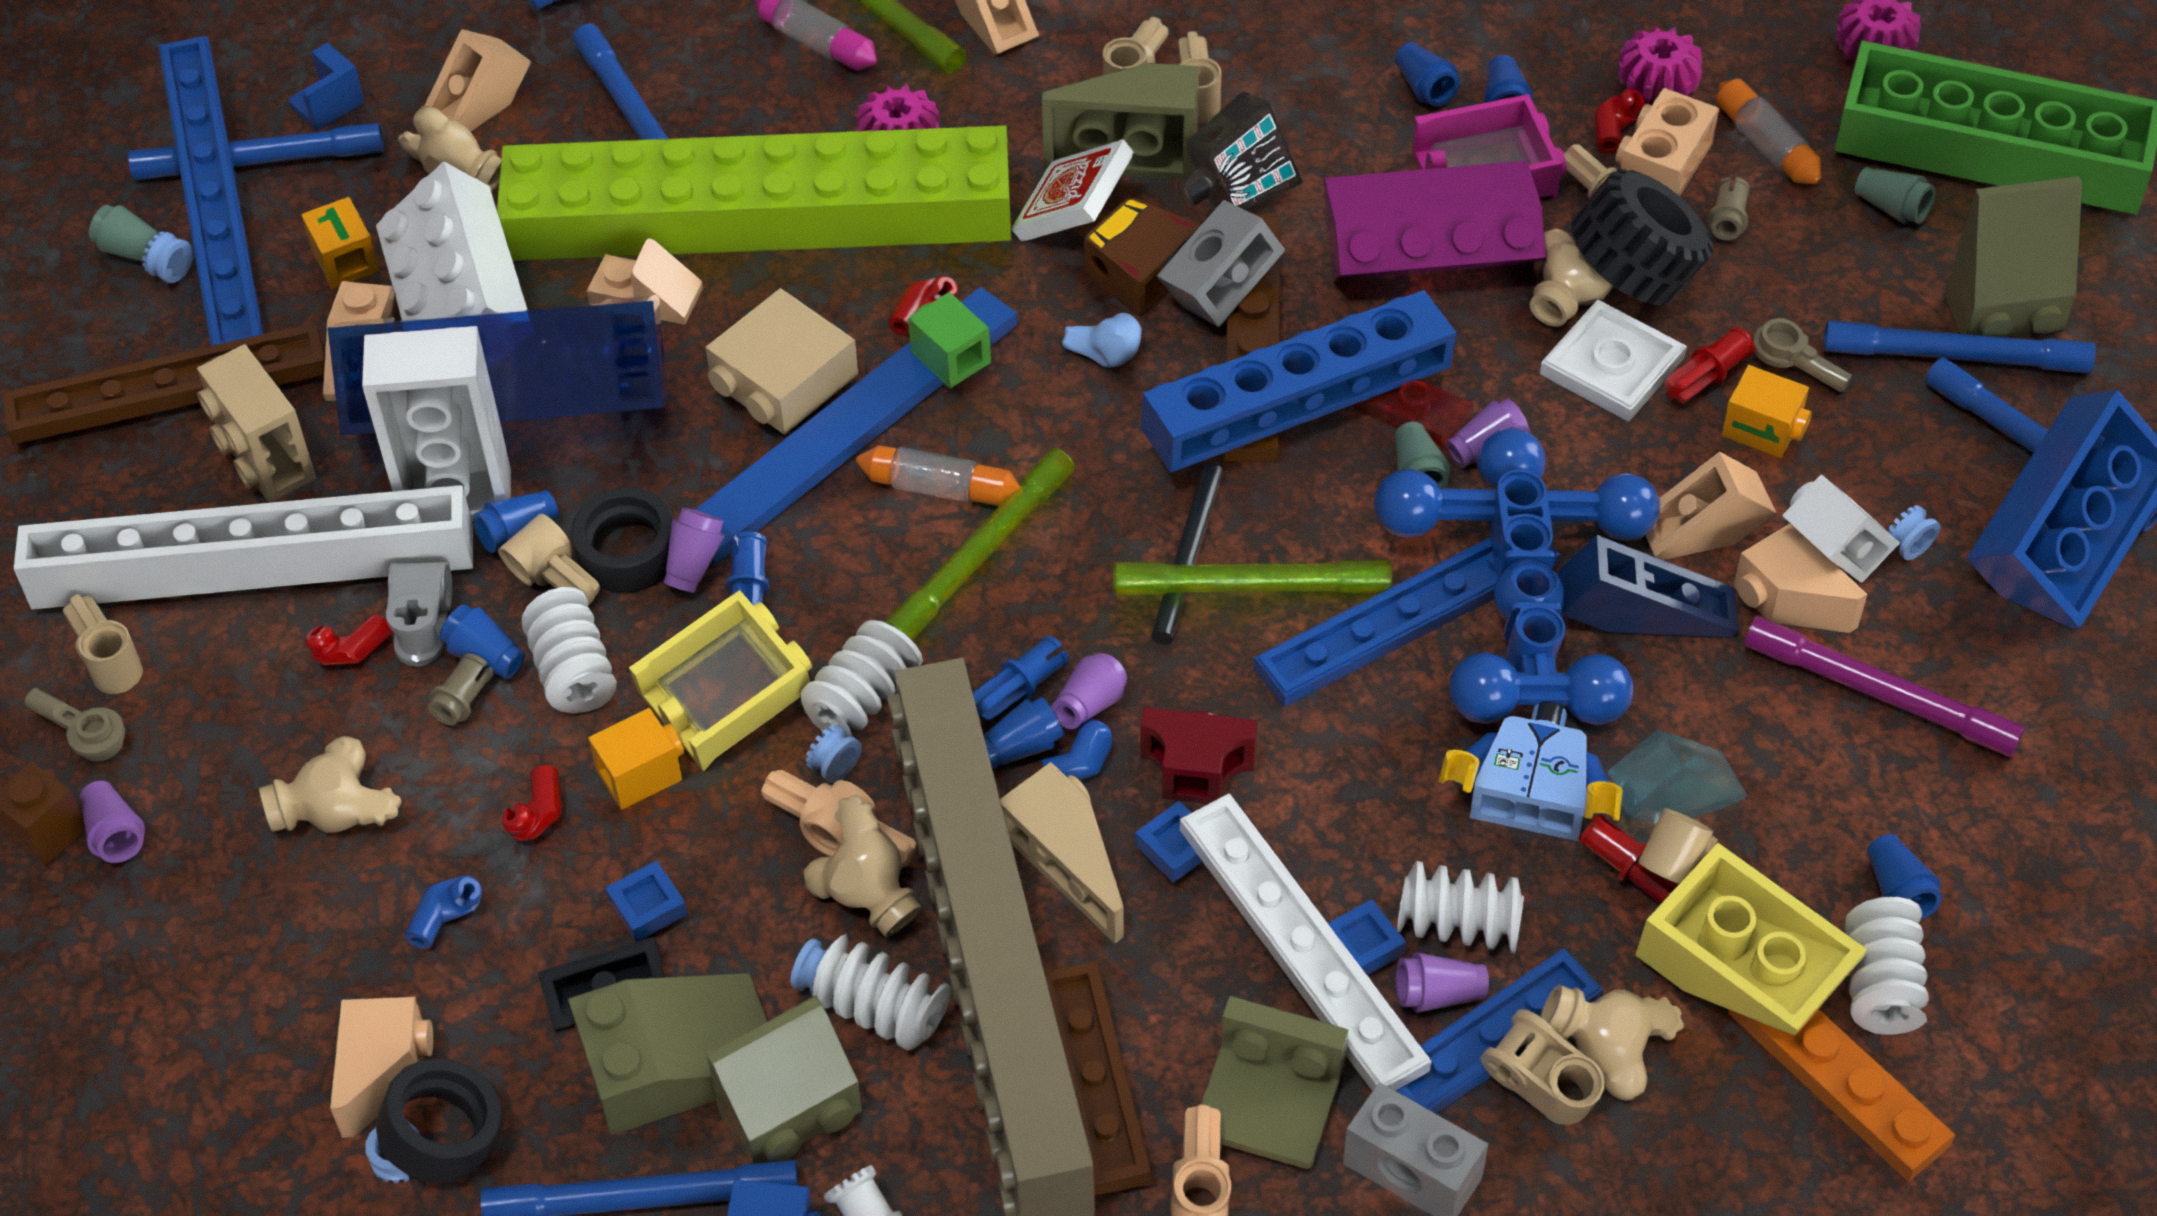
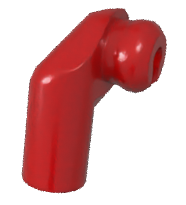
M1625 89L1621 94L1609 98L1597 108L1594 119L1597 148L1600 152L1605 154L1617 152L1622 141L1621 130L1639 117V113L1645 105V99L1636 89Z
M941 275L935 279L922 280L911 284L906 289L888 320L890 329L898 335H909L908 317L913 315L923 305L934 302L948 292L957 297L958 286L956 282L948 276Z
M373 613L350 635L335 636L334 630L331 627L317 626L307 634L305 644L312 651L311 658L322 665L356 664L363 661L392 635L393 631L381 615Z
M543 765L531 770L532 800L526 805L523 803L514 804L515 811L510 808L505 810L502 817V825L507 832L511 833L515 840L530 841L536 839L560 817L562 807L559 772L555 767Z

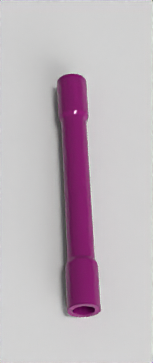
M1757 615L1745 639V647L1788 665H1798L1958 732L1963 738L2010 758L2014 755L2025 729L2023 725L1980 707H1970L1813 642L1802 633Z

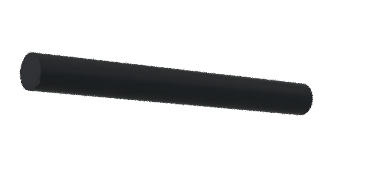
M1205 464L1201 472L1151 633V638L1158 644L1168 645L1172 643L1224 474L1223 469L1217 464Z

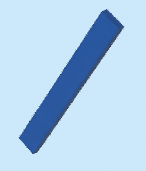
M208 36L158 45L211 346L264 334V328Z
M979 287L961 301L962 304L989 327L990 347L1018 325L1017 312L982 287ZM910 342L695 509L724 520L720 533L724 534L725 537L711 560L714 565L732 552L731 542L734 535L738 537L740 532L759 531L944 384L911 353Z

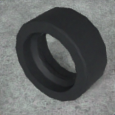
M615 488L597 494L581 506L572 522L571 540L577 564L598 581L601 589L610 592H636L654 586L667 573L666 565L672 519H674L668 504L656 494L639 488ZM622 524H640L653 529L657 533V537L652 544L641 552L629 556H610L598 552L593 547V544L600 535L608 529Z
M423 1059L404 1067L390 1082L375 1124L378 1144L390 1163L408 1176L430 1183L454 1182L474 1173L487 1158L498 1134L502 1111L499 1096L487 1078L469 1065L449 1059ZM436 1097L452 1102L463 1110L474 1127L473 1135L470 1139L455 1144H441L428 1140L414 1131L403 1115L405 1104L416 1098Z

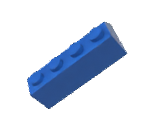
M2117 389L2070 397L1966 559L2000 596L2072 629L2080 628L2157 505V434Z

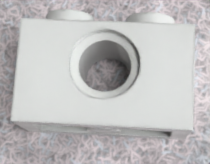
M1822 474L1814 482H1808L1796 491L1790 501L1791 507L1782 515L1828 559L1861 583L1900 544L1862 507Z

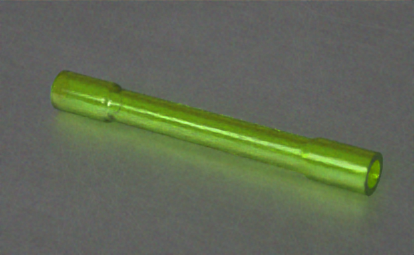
M857 0L915 44L922 54L947 73L956 72L964 64L967 56L964 48L936 27L928 25L897 0Z
M1052 448L1023 477L1020 486L919 590L912 592L884 622L900 630L912 641L937 615L939 608L1040 503L1045 502L1075 471L1072 459L1064 451Z
M1341 560L1336 563L1169 565L1163 562H1114L1113 590L1115 596L1165 595L1170 592L1337 591L1339 593H1382L1391 588L1392 569L1389 560Z

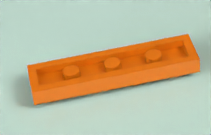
M1819 1009L1795 1036L1729 1010L1728 1014L1908 1182L1951 1147L1956 1134Z

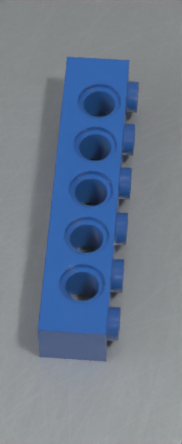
M1425 290L1406 297H1398L1379 307L1359 314L1348 315L1338 322L1313 331L1302 332L1294 338L1267 348L1255 349L1245 356L1220 365L1209 366L1201 372L1171 383H1162L1152 390L1144 392L1141 429L1170 473L1449 369L1451 368L1457 332Z

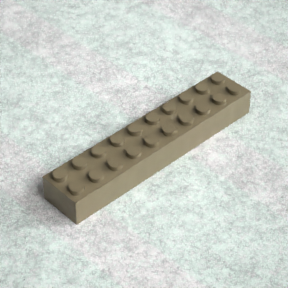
M964 658L895 670L897 694L887 695L893 725L891 729L892 742L896 760L902 763L904 772L902 783L908 809H913L915 818L913 829L919 856H924L927 870H924L930 904H935L938 916L936 927L943 955L947 954L950 966L948 978L949 984L952 987L954 1005H959L962 1017L960 1029L967 1057L971 1056L975 1072L972 1073L978 1108L979 1110L984 1109L987 1123L985 1135L992 1164L997 1163L1000 1178L998 1191L1004 1216H1095L1094 1166Z

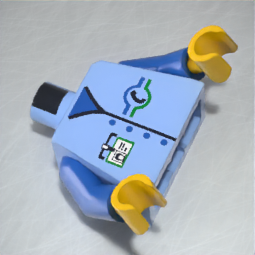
M1541 702L1534 706L1531 719L1516 716L1507 717L1504 719L1498 733H1487L1466 751L1449 750L1445 754L1438 782L1444 784L1445 781H1455L1463 785L1462 790L1464 792L1471 793L1475 781L1470 818L1574 841H1579L1583 816L1584 818L1592 819L1593 814L1596 813L1608 814L1615 821L1620 819L1622 788L1609 781L1598 757L1586 752V734L1581 730L1565 727L1567 712L1559 704Z

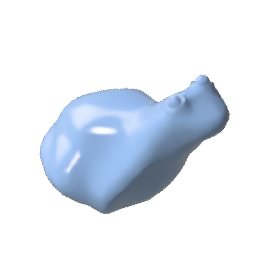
M1119 313L1095 326H1067L1062 345L1070 351L1089 357L1105 368H1115L1127 363L1137 353L1141 341L1142 328L1132 315Z

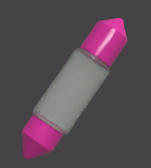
M754 0L759 17L762 20L773 25L777 31L828 59H835L855 71H861L876 63L875 47L872 40L851 30L844 22L803 0Z

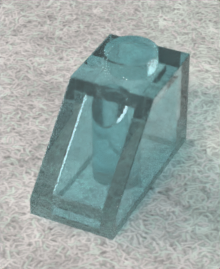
M1657 729L1608 771L1613 782L1623 790L1621 808L1634 820L1641 819L1657 824L1664 808L1677 811L1690 818H1695L1737 804L1748 796L1721 751Z

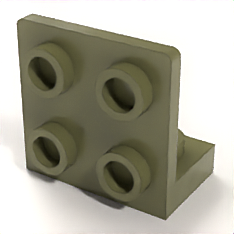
M1229 996L1222 1016L1221 1049L1201 1105H1209L1211 1108L1218 1109L1221 1114V1144L1304 1169L1311 1168L1345 1068L1349 1029Z

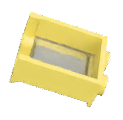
M740 590L629 667L638 693L665 725L670 723L682 742L683 748L702 771L706 770L719 755L801 697V691L810 682L807 671L812 669V664L805 652L795 641H791L786 645L775 632L779 629V626L767 607L761 602L753 606Z

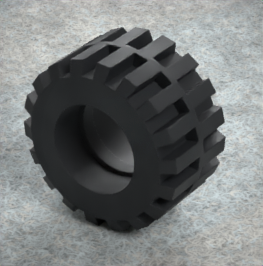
M1618 169L1616 172L1613 171L1571 221L1573 226L1571 228L1572 236L1588 263L1606 281L1623 293L1652 305L1660 306L1661 304L1667 305L1671 303L1710 259L1711 253L1714 251L1710 234L1695 211L1679 195L1661 182L1633 170Z

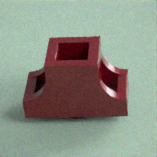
M1143 707L1140 724V758L1152 761L1162 770V799L1210 804L1221 798L1222 788L1230 777L1237 773L1254 771L1258 720L1218 716L1206 711L1185 712Z

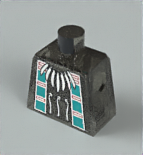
M1243 91L1196 132L1186 144V150L1195 170L1176 182V189L1182 200L1190 208H1194L1208 198L1216 206L1223 200H1226L1245 210L1303 183L1270 103Z

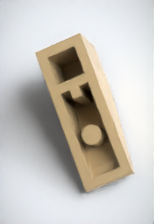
M1050 762L1000 799L1011 844L1116 944L1124 937L1123 903L1093 812L1090 795L1085 786L1072 775L1066 777Z

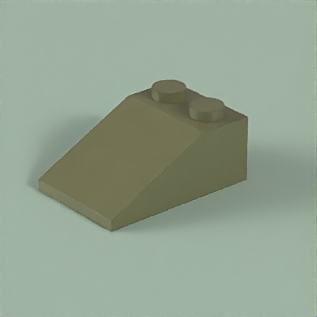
M1147 63L1044 91L1042 94L1044 171L1047 170L1051 161L1124 139L1134 153L1121 176L1193 181L1198 140L1199 66Z
M2079 176L1975 189L1945 295L1960 334L2008 338L2031 334H2048L2054 331L2065 330L2076 297L2082 199V182Z
M750 973L630 979L568 999L577 1034L611 1136L716 1101L707 1054L767 1022Z

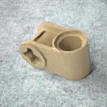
M1524 1009L1516 1011L1511 1018L1512 1028L1495 1048L1489 1047L1481 1055L1480 1061L1483 1067L1495 1080L1506 1088L1515 1091L1549 1120L1560 1125L1579 1123L1591 1111L1604 1090V1077L1600 1067L1592 1059L1586 1057L1558 1035L1554 1028L1537 1014ZM1521 1046L1527 1047L1520 1056L1515 1055ZM1566 1079L1576 1083L1581 1088L1583 1100L1576 1101L1565 1097L1559 1090L1557 1080Z

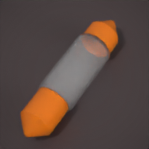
M1742 79L1724 81L1719 84L1716 104L1734 121L1735 127L1780 172H1784L1797 184H1816L1820 182L1821 158L1810 148L1809 142L1765 98L1759 97Z
M878 445L856 458L857 465L872 482L891 485L893 489L964 503L973 501L1004 507L1020 496L1023 491L1010 470L977 464L974 460L907 447L893 448Z

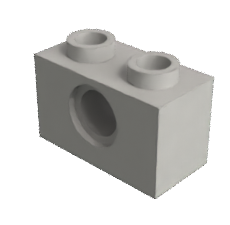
M1223 200L1157 277L1182 308L1219 327L1285 252V249L1262 218Z
M1379 1082L1347 1127L1343 1164L1432 1216H1458L1482 1180L1488 1143Z

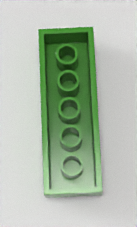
M1861 41L1834 151L1998 186L2079 176L2082 182L2081 203L2138 215L2152 174L2157 147V100Z

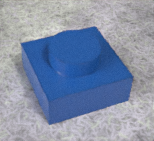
M1180 801L1135 832V846L1173 883L1202 862L1179 830L1180 819L1191 814Z
M657 860L605 887L609 903L635 942L688 915L684 899Z
M1373 899L1328 923L1366 975L1405 955L1406 941Z

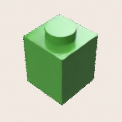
M950 292L932 303L923 305L913 315L908 317L911 353L949 388H952L991 363L989 327Z

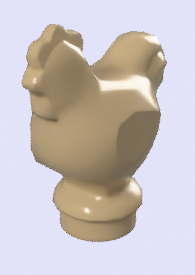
M422 106L416 112L413 119V124L419 134H412L408 131L404 132L403 135L401 134L398 137V141L402 149L413 159L420 161L424 170L429 174L444 161L488 185L492 193L500 182L502 158L497 156L495 150L483 152L472 133L459 121L447 119L445 114L440 112L438 108Z
M1556 228L1544 232L1546 258L1543 259L1544 282L1539 283L1533 291L1534 296L1530 300V309L1541 322L1549 326L1559 327L1575 316L1578 306L1591 305L1597 299L1600 301L1604 299L1613 285L1606 281L1588 263L1572 236L1568 232Z
M342 736L330 742L325 747V754L310 759L290 784L280 779H274L273 784L259 788L263 808L272 832L285 828L291 831L296 827L297 821L300 820L309 821L324 832H339L357 824L367 825L376 823L382 826L388 819H394L398 816V808L402 801L399 796L393 794L391 788H384L379 791L360 785L358 779L365 764L366 753L361 741L349 736Z
M858 795L842 798L838 802L839 808L835 813V819L841 823L843 842L832 856L815 859L804 869L806 888L813 896L821 899L832 897L838 903L847 907L867 908L871 914L869 919L871 927L878 928L885 938H889L906 927L920 913L922 906L913 897L915 893L912 889L901 888L899 885L901 855L895 843L879 828V821L872 813V804L864 803Z
M1560 984L1549 994L1540 1016L1562 1038L1567 1040L1572 1037L1574 1039L1577 1049L1600 1067L1604 1077L1605 1089L1611 1096L1623 1101L1632 1100L1645 1091L1648 1078L1642 1053L1650 1035H1661L1665 1040H1673L1676 1032L1684 1028V1023L1681 1020V1010L1677 1006H1672L1667 997L1655 1000L1651 997L1641 998L1627 990H1613L1598 998L1595 1002H1587L1580 988L1576 987L1571 990Z

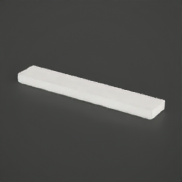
M1230 793L1181 818L1180 832L1319 1020L1349 1029L1346 1056L1372 1092L1379 1082L1396 1091L1428 1073L1431 1066L1429 1057Z

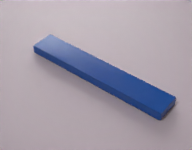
M1490 538L1254 657L1253 669L1283 707H1286L1493 600L1498 574L1494 568ZM1551 544L1549 551L1554 552L1555 562L1553 568L1559 566L1560 553Z

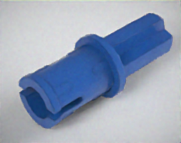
M740 532L738 537L735 535L732 537L731 576L726 579L725 589L731 595L740 590L754 606L758 602L763 603V596L769 592L770 582L765 578L767 539L764 535L757 532Z
M1045 636L1037 645L1018 659H1007L1004 661L999 673L972 692L979 718L983 721H991L1020 698L1030 699L1036 693V687L1059 669L1066 667L1069 664L1066 650L1046 660V656L1062 645L1060 641L1055 637Z

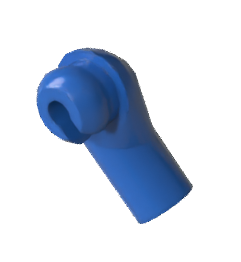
M1095 719L1087 720L1078 727L1076 731L1077 736L1069 753L1042 759L1040 761L1041 769L1051 762L1066 777L1072 775L1081 780L1097 775L1112 747L1110 728L1105 723Z
M462 875L428 887L423 893L407 927L404 939L414 947L420 949L431 948L441 924L467 915L479 905L483 893L479 881L472 876Z

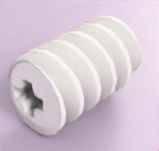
M560 587L537 596L526 607L522 615V629L527 636V644L533 654V662L539 671L538 677L544 686V694L547 701L560 712L572 714L586 713L601 708L611 700L617 687V680L611 674V663L605 657L606 649L600 641V632L594 624V615L588 607L589 601L583 591L574 587Z
M866 621L859 627L856 636H852L846 641L843 650L836 652L832 656L829 666L822 667L815 676V681L808 682L801 691L803 708L812 723L821 731L824 729L828 730L832 725H839L846 731L847 737H852L849 727L855 730H863L868 723L866 713L870 715L877 714L882 708L880 698L887 699V695L895 694V670L920 666L923 662L922 654L911 639L894 626L882 621Z
M1416 861L1408 876H1405L1397 931L1399 933L1402 931L1409 918L1412 919L1415 936L1423 938L1433 922L1436 923L1439 941L1447 942L1454 928L1460 927L1463 945L1471 946L1480 930L1484 932L1487 949L1491 950L1496 948L1504 934L1508 937L1511 953H1516L1524 902L1518 878L1510 877L1503 891L1498 892L1494 874L1486 873L1479 887L1474 888L1470 870L1463 869L1455 884H1450L1447 866L1439 865L1432 879L1426 880L1423 862Z
M1881 897L1868 900L1854 907L1847 914L1844 923L1846 934L1867 949L1865 956L1849 973L1851 978L1849 993L1852 998L1850 1013L1857 1025L1875 1034L1894 1035L1907 1033L1920 1028L1927 1022L1926 1014L1920 1010L1929 1001V994L1926 988L1923 987L1927 980V972L1921 965L1925 959V951L1922 945H1920L1924 933L1918 924L1922 917V910L1919 904L1910 899Z
M847 934L840 936L834 941L817 967L813 982V997L817 996L825 1009L834 1007L835 1013L845 1019L854 1017L856 1024L864 1029L875 1027L877 1035L886 1040L896 1038L897 1045L906 1050L916 1048L934 1033L950 1001L952 991L950 985L943 983L931 996L928 994L931 984V977L923 972L912 985H909L907 983L911 967L908 964L902 962L889 975L887 974L890 964V956L881 952L868 964L867 960L870 951L868 944L860 942L848 954L846 953L848 947Z

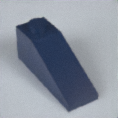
M1596 535L1559 569V577L1564 586V605L1561 615L1606 632L1732 638L1739 632L1734 587Z

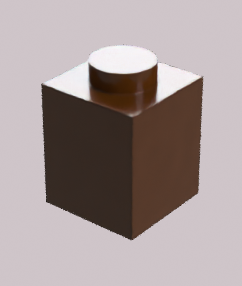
M30 761L0 787V826L6 838L44 867L85 832L84 819L71 790L33 761Z

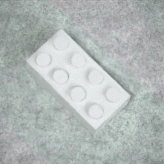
M443 161L431 174L423 178L416 188L395 208L389 210L376 225L405 332L477 326L489 372L530 335L534 329L490 187Z
M477 326L364 335L362 387L392 492L463 485L472 521L474 513L481 511L484 503L511 498V466Z

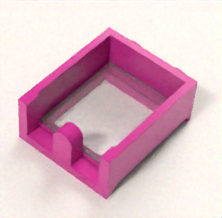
M1529 94L1415 117L1412 154L1419 170L1527 160L1538 196L1551 195L1553 200L1558 199L1560 178L1566 175L1565 156L1560 147H1554L1550 138L1547 118L1544 113L1537 112Z

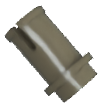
M1726 177L1720 181L1717 188L1716 204L1708 214L1707 223L1714 236L1722 240H1733L1747 229L1749 218L1745 209L1750 195V186L1740 177L1735 178L1733 191H1729L1731 177Z
M464 654L444 684L436 686L431 690L429 694L430 702L428 704L430 714L439 722L450 726L455 725L458 721L466 720L471 713L470 704L484 685L491 680L493 669L486 667L482 674H479L487 662L475 654Z

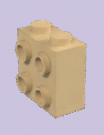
M781 288L705 347L709 368L708 379L714 389L725 397L731 396L744 405L757 421L763 424L769 423L784 435L859 375L855 339Z
M246 344L197 367L204 388L197 392L198 399L207 416L216 423L209 427L211 436L224 456L231 452L235 456L234 466L248 489L257 486L268 503H271L317 479L295 409Z

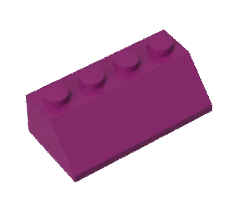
M1527 160L1323 179L1332 281L1533 264L1546 258L1542 206Z

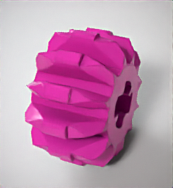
M1853 0L1852 3L1844 5L1842 12L1839 14L1835 35L1836 48L1844 52V61L1848 62L1857 60L1861 41L1916 51L1920 38V15L1912 12L1911 2Z
M1655 25L1650 33L1636 30L1633 38L1625 41L1624 47L1620 51L1619 84L1627 89L1632 88L1639 91L1645 99V104L1656 101L1663 88L1687 96L1690 92H1695L1697 85L1700 83L1703 60L1701 48L1693 45L1692 35L1678 36L1675 27L1668 32L1661 31Z
M886 84L883 94L869 92L866 103L859 105L857 113V131L939 128L940 123L936 103L929 101L925 90L912 93L907 84L900 90H892Z

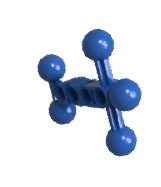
M1511 427L1496 430L1484 441L1478 450L1477 469L1483 483L1491 489L1439 488L1437 482L1427 474L1413 469L1392 472L1381 482L1375 492L1374 511L1380 525L1393 535L1403 538L1423 536L1436 525L1438 520L1488 521L1493 563L1498 574L1494 588V604L1500 617L1506 621L1503 634L1504 638L1509 641L1506 648V659L1500 655L1487 652L1469 655L1451 674L1449 696L1455 710L1467 720L1481 724L1500 722L1514 710L1516 705H1537L1541 702H1553L1560 706H1566L1568 712L1581 722L1600 726L1614 723L1628 710L1633 702L1634 682L1627 667L1614 657L1602 654L1583 656L1566 673H1556L1555 662L1565 635L1566 626L1561 617L1564 605V586L1559 575L1552 570L1555 555L1554 552L1549 551L1553 538L1551 522H1595L1597 529L1611 539L1622 542L1641 539L1655 526L1660 515V498L1655 487L1646 479L1627 472L1609 476L1598 486L1596 491L1547 490L1544 481L1541 479L1545 473L1546 453L1540 441L1525 430Z

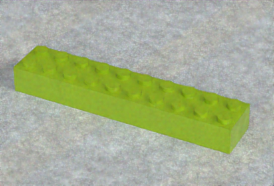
M1007 126L503 145L497 213L512 261L604 257L605 254L617 257L638 256L648 238L656 241L670 254L1011 241Z

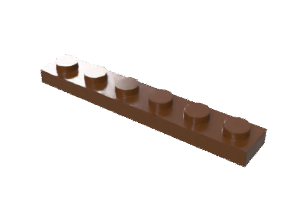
M1254 214L1263 219L1280 242V214ZM1280 257L1227 317L1226 362L1245 356L1255 349L1267 348L1279 343ZM1278 433L1225 452L1224 461L1278 462Z
M317 322L2 392L8 435L12 444H18L200 403L197 392L204 388L197 367L246 344L276 385L324 375L325 354Z

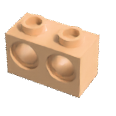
M1663 88L1653 105L1645 104L1636 123L1635 133L1633 137L1626 135L1623 138L1616 154L1615 163L1621 165V169L1637 171L1661 182L1680 196L1713 144L1719 108Z

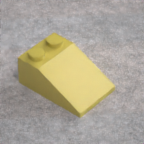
M1717 843L1646 920L1636 956L1683 991L1795 1036L1865 956L1867 949Z

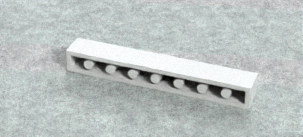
M463 485L21 525L18 526L14 571L32 610L65 607L71 603L70 598L77 594L81 597L92 596L96 603H108L388 577L392 563L448 562L451 571L473 569V524Z

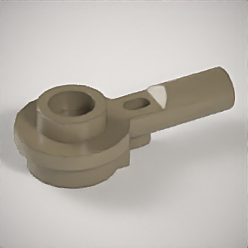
M1783 318L1771 319L1757 329L1754 335V353L1761 361L1770 366L1786 368L1795 365L1840 393L1844 392L1853 377L1852 374L1817 355L1816 349L1808 345V336L1802 332L1797 324Z
M33 688L27 694L25 706L66 729L69 745L77 755L92 762H100L112 758L120 751L126 729L121 716L114 710L100 707L81 712L40 688Z

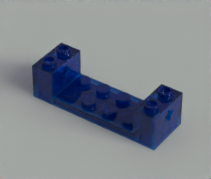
M659 295L606 299L601 304L395 321L394 317L343 321L328 328L340 436L376 433L362 387L364 335L477 326L500 422L664 408L669 400Z

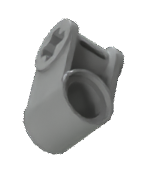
M448 562L392 563L388 576L389 596L386 619L388 626L395 633V654L400 662L408 666L420 667L436 661L442 655L445 644L440 641L439 635L452 605L450 565Z

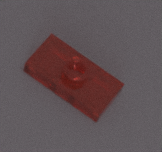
M1417 380L1407 382L1401 387L1355 404L1354 409L1397 428L1408 422L1421 423L1434 443L1448 450L1446 441L1454 437L1473 416L1474 403L1425 381Z

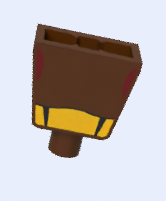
M1136 198L1125 199L1108 216L1100 212L1094 222L1074 227V232L1085 239L1084 259L1087 274L1135 315L1141 317L1168 292L1157 275L1201 225Z

